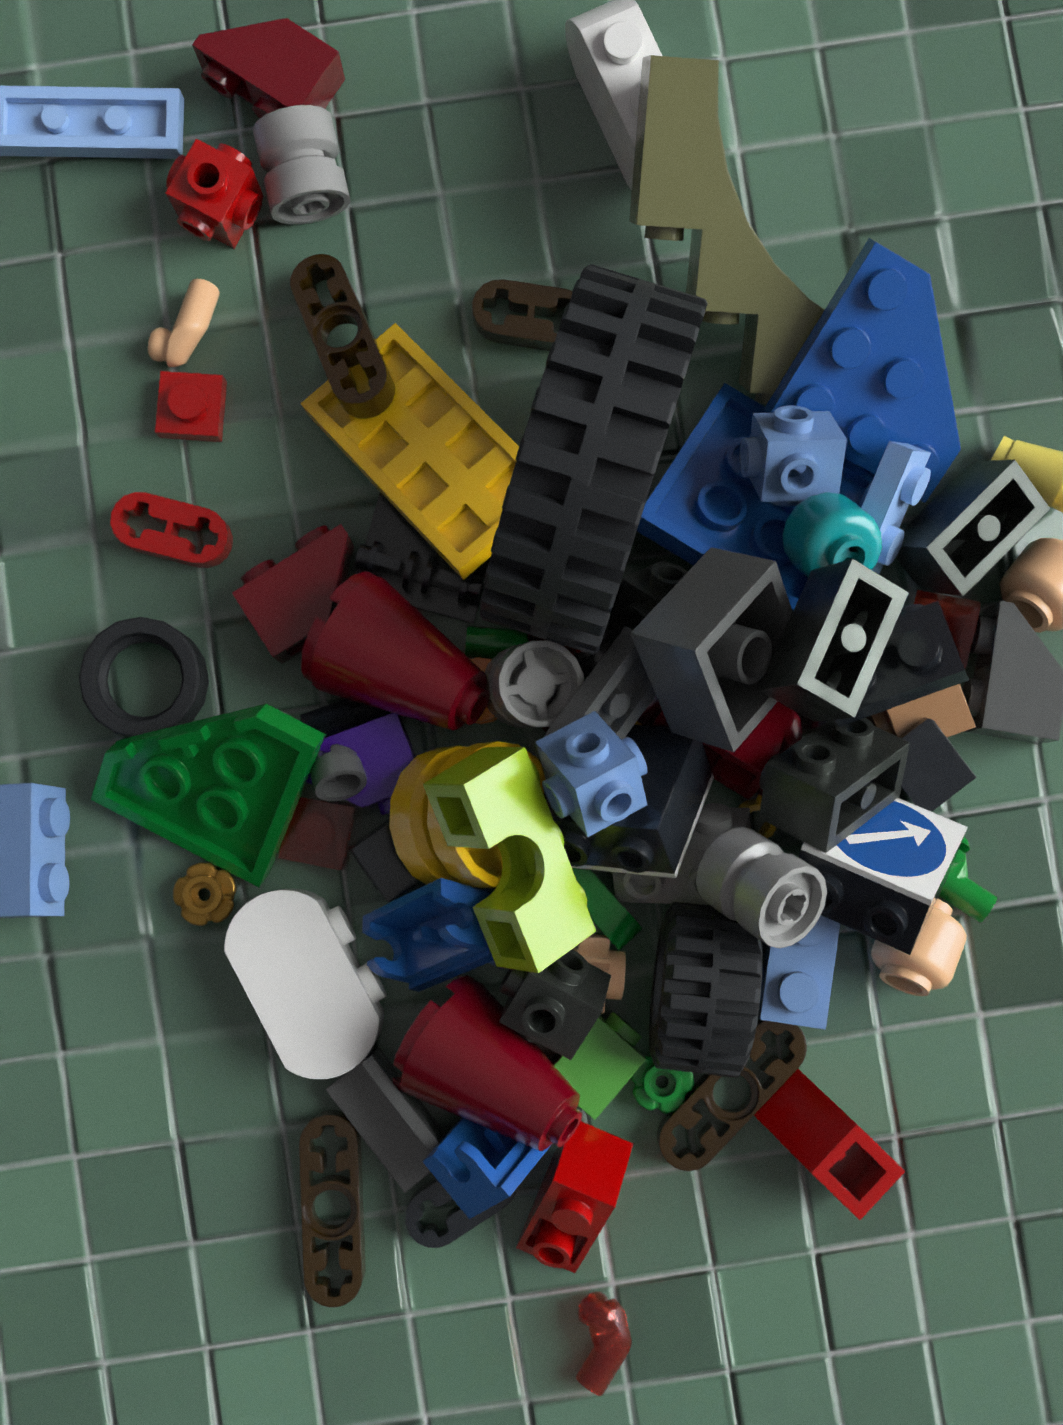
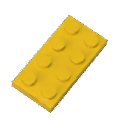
M394 323L376 339L395 386L394 398L384 412L367 419L349 415L334 394L329 380L300 404L320 429L464 580L491 557L494 535L499 525L503 501L511 481L519 446ZM358 364L349 368L356 381L358 393L362 394L370 390L368 378L361 365Z

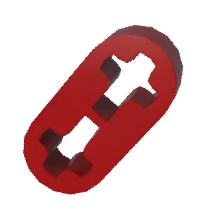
M133 492L124 495L117 501L111 512L110 525L113 534L125 546L142 554L197 568H211L220 565L228 558L232 550L233 535L230 527L216 512L205 507L146 492ZM144 507L148 508V514L157 522L166 524L164 533L144 529L140 538H136V531L127 525V521L130 515L140 516ZM209 523V530L218 537V541L215 546L205 545L201 554H195L196 546L186 538L179 537V530L182 528L193 532H200L203 524Z

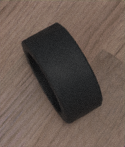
M145 617L117 621L97 634L83 654L79 673L83 702L95 720L115 734L126 737L193 722L205 704L209 684L205 658L193 640L164 621ZM143 642L159 644L172 652L180 665L182 675L180 692L172 705L157 715L147 717L130 715L119 708L110 695L108 686L110 665L117 655L130 645Z

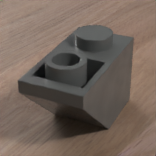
M999 601L983 609V615L976 616L971 628L969 650L971 653L977 654L974 677L968 678L969 680L965 682L962 691L976 727L966 732L1035 744L1059 741L1063 718V669L1015 604Z

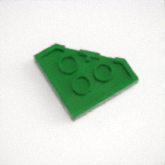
M262 704L120 739L104 754L91 800L259 888L270 874L326 734L268 704Z

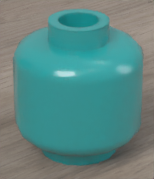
M823 492L812 495L799 503L787 518L782 534L785 553L791 563L807 578L813 569L849 559H854L872 570L876 566L882 550V535L874 518L852 500L837 493Z

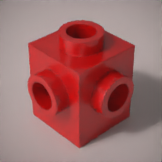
M195 139L186 156L180 155L174 161L166 180L167 191L165 194L178 215L177 223L189 233L205 241H210L211 238H214L235 249L244 231L254 224L261 210L264 196L253 171L252 162L243 153L227 144L220 143L216 149Z

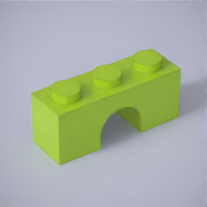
M483 747L423 784L447 846L490 849L497 845L502 857L500 881L496 889L488 897L473 906L497 967L540 973L596 932L587 908L586 894L576 880L564 849L563 834L552 818L540 787L539 772L530 760L525 747Z

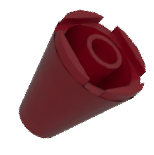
M365 571L352 575L335 589L328 599L338 605L327 622L318 617L315 618L302 650L301 672L305 679L312 682L311 685L315 686L319 691L449 730H457L465 723L472 725L480 718L490 698L489 690L485 689L487 683L486 674L385 579Z
M468 975L454 979L445 987L455 994L442 1007L431 1000L422 1009L405 1034L393 1066L402 1072V1076L392 1078L393 1084L408 1095L536 1150L543 1151L551 1144L562 1147L574 1134L582 1119V1113L577 1110L580 1100L579 1093L535 1043L526 1041L518 1032L499 1022L504 1007L482 983Z

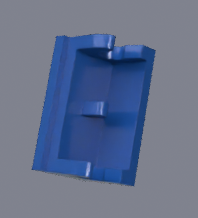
M439 878L364 915L362 933L375 940L387 941L394 953L392 961L387 960L385 957H375L367 961V966L372 972L381 977L409 983V990L420 992L494 961L473 910V906L488 897L492 892Z
M461 1118L422 1162L465 1215L471 1219L510 1197L550 1146L543 1151H539Z

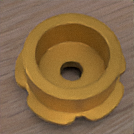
M203 862L190 866L186 871L187 875L177 879L173 888V900L176 905L181 907V916L190 924L204 926L208 921L214 923L222 922L231 914L234 908L233 899L236 893V884L233 877L224 869H215L212 863ZM203 888L208 889L211 894L207 901H203L199 897V892Z

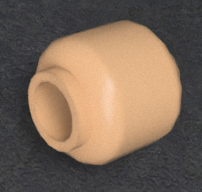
M1040 538L1030 542L1006 571L1000 582L1003 601L1014 603L1035 632H1053L1063 629V540L1056 538Z
M937 899L910 955L875 940L871 950V957L875 965L881 970L879 977L887 985L904 993L922 997L928 996L930 990L943 989L948 986L954 976L967 935L962 925L951 916L952 908L947 903Z

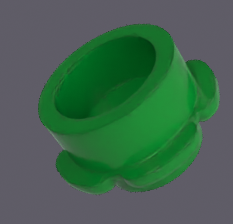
M651 1055L645 1056L646 1060L631 1077L632 1082L635 1083L633 1096L637 1103L646 1110L652 1111L656 1108L664 1114L672 1113L686 1100V1094L693 1090L694 1075L692 1072L655 1068ZM661 1075L668 1078V1084L663 1088L656 1085V1079Z

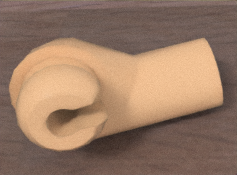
M193 279L190 282L172 331L158 327L150 334L148 354L152 360L167 362L168 367H179L187 363L208 329L219 299V289L213 283L204 279Z

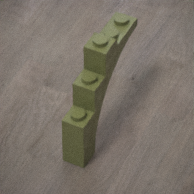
M655 55L643 57L629 222L645 226L644 238L683 241L684 228L692 229L686 293L706 299L708 304L703 322L734 325L739 324L740 313L746 314L739 384L750 393H756V402L767 404L825 309L810 300L774 263L747 221L728 172L719 124V60Z

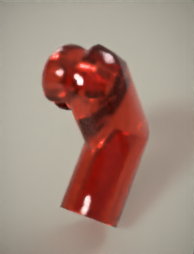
M595 1291L585 1296L578 1308L579 1320L589 1326L593 1349L578 1371L576 1379L590 1392L603 1396L629 1354L632 1339L625 1311L616 1299H608L602 1292Z

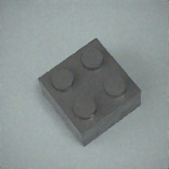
M711 547L630 633L671 733L735 752L778 702L758 690L793 613L776 561Z

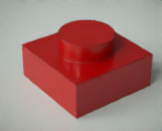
M160 371L155 433L160 438L222 442L227 381L224 376Z

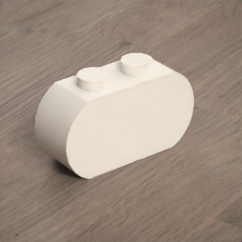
M612 0L568 19L565 23V35L577 79L624 179L632 190L642 59L646 56H662L637 2L635 0Z
M289 888L267 892L247 902L236 913L229 925L225 937L224 952L284 1067L296 1075L309 1079L334 1078L349 1072L360 1064L375 1045L381 1033L384 1020V1010L379 1000L387 997V994L379 976L369 969L367 963L360 966L350 948L349 943L357 938L342 908L338 905L330 909L326 900L316 893L303 889Z

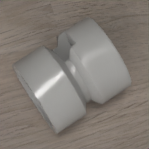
M295 105L268 113L255 123L252 130L262 169L268 172L264 178V185L270 212L274 220L293 225L309 224L336 216L348 207L351 201L344 169L337 166L335 161L340 151L332 116L329 111L323 107L313 105Z
M548 640L529 641L499 652L488 663L485 670L487 677L485 689L490 692L487 707L500 722L515 728L551 727L584 682L583 672L577 658L564 646Z
M746 827L729 829L717 837L705 851L698 866L696 877L698 894L709 906L728 919L737 921L744 930L766 945L779 949L794 945L810 932L824 909L827 895L825 878L818 869L792 853H784L779 845Z

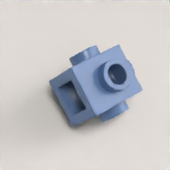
M789 405L779 407L773 413H753L750 438H743L740 444L739 460L742 476L750 478L761 502H770L778 506H796L808 497L823 492L839 494L847 438L830 411H811L801 406Z
M596 711L535 742L546 779L542 781V787L551 807L560 818L570 815L587 837L647 806L641 776L647 773V765L640 749L630 737H625L621 740Z

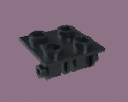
M380 492L366 543L360 544L356 555L355 568L358 569L357 574L368 571L385 579L417 609L474 624L490 558L463 580Z

